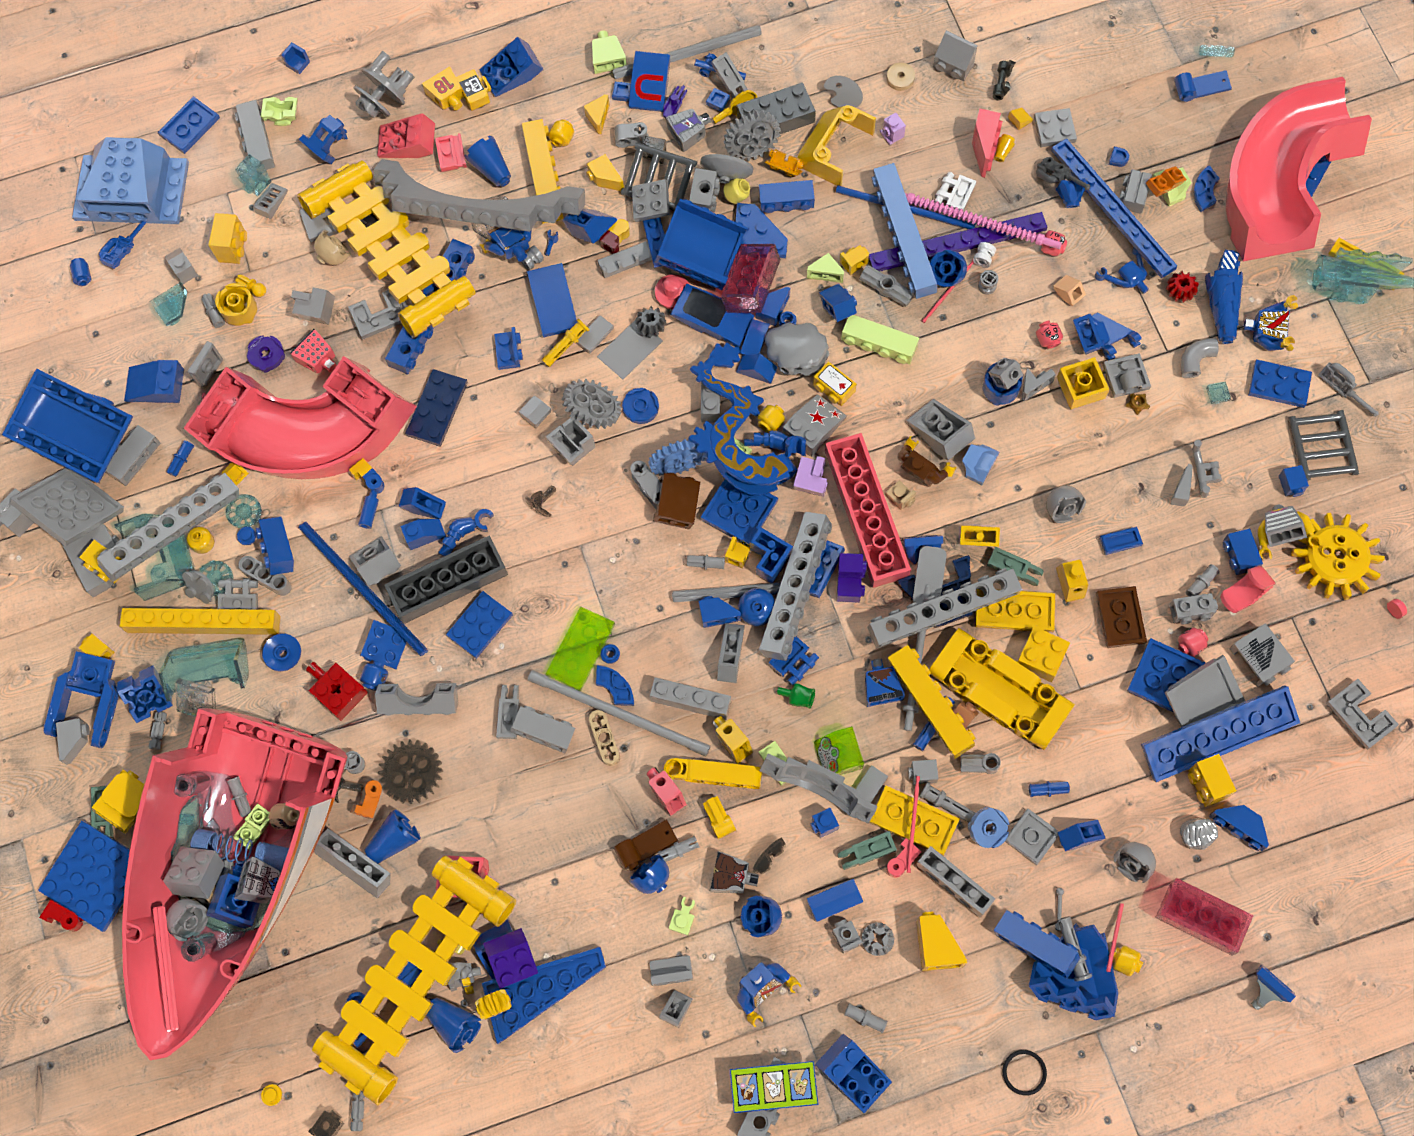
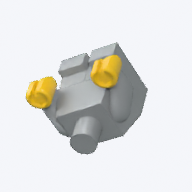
M452 963L458 969L448 982L451 992L463 986L465 987L466 994H473L474 989L471 983L475 982L474 976L482 975L480 967L472 968L470 963Z

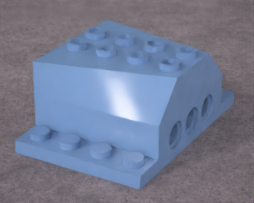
M106 137L95 145L93 155H83L72 218L74 221L141 223L145 221L153 224H179L189 161L187 158H170L164 148L141 138Z

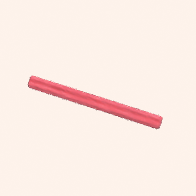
M158 906L153 908L165 1025L166 1031L172 1032L179 1029L166 909L165 906Z

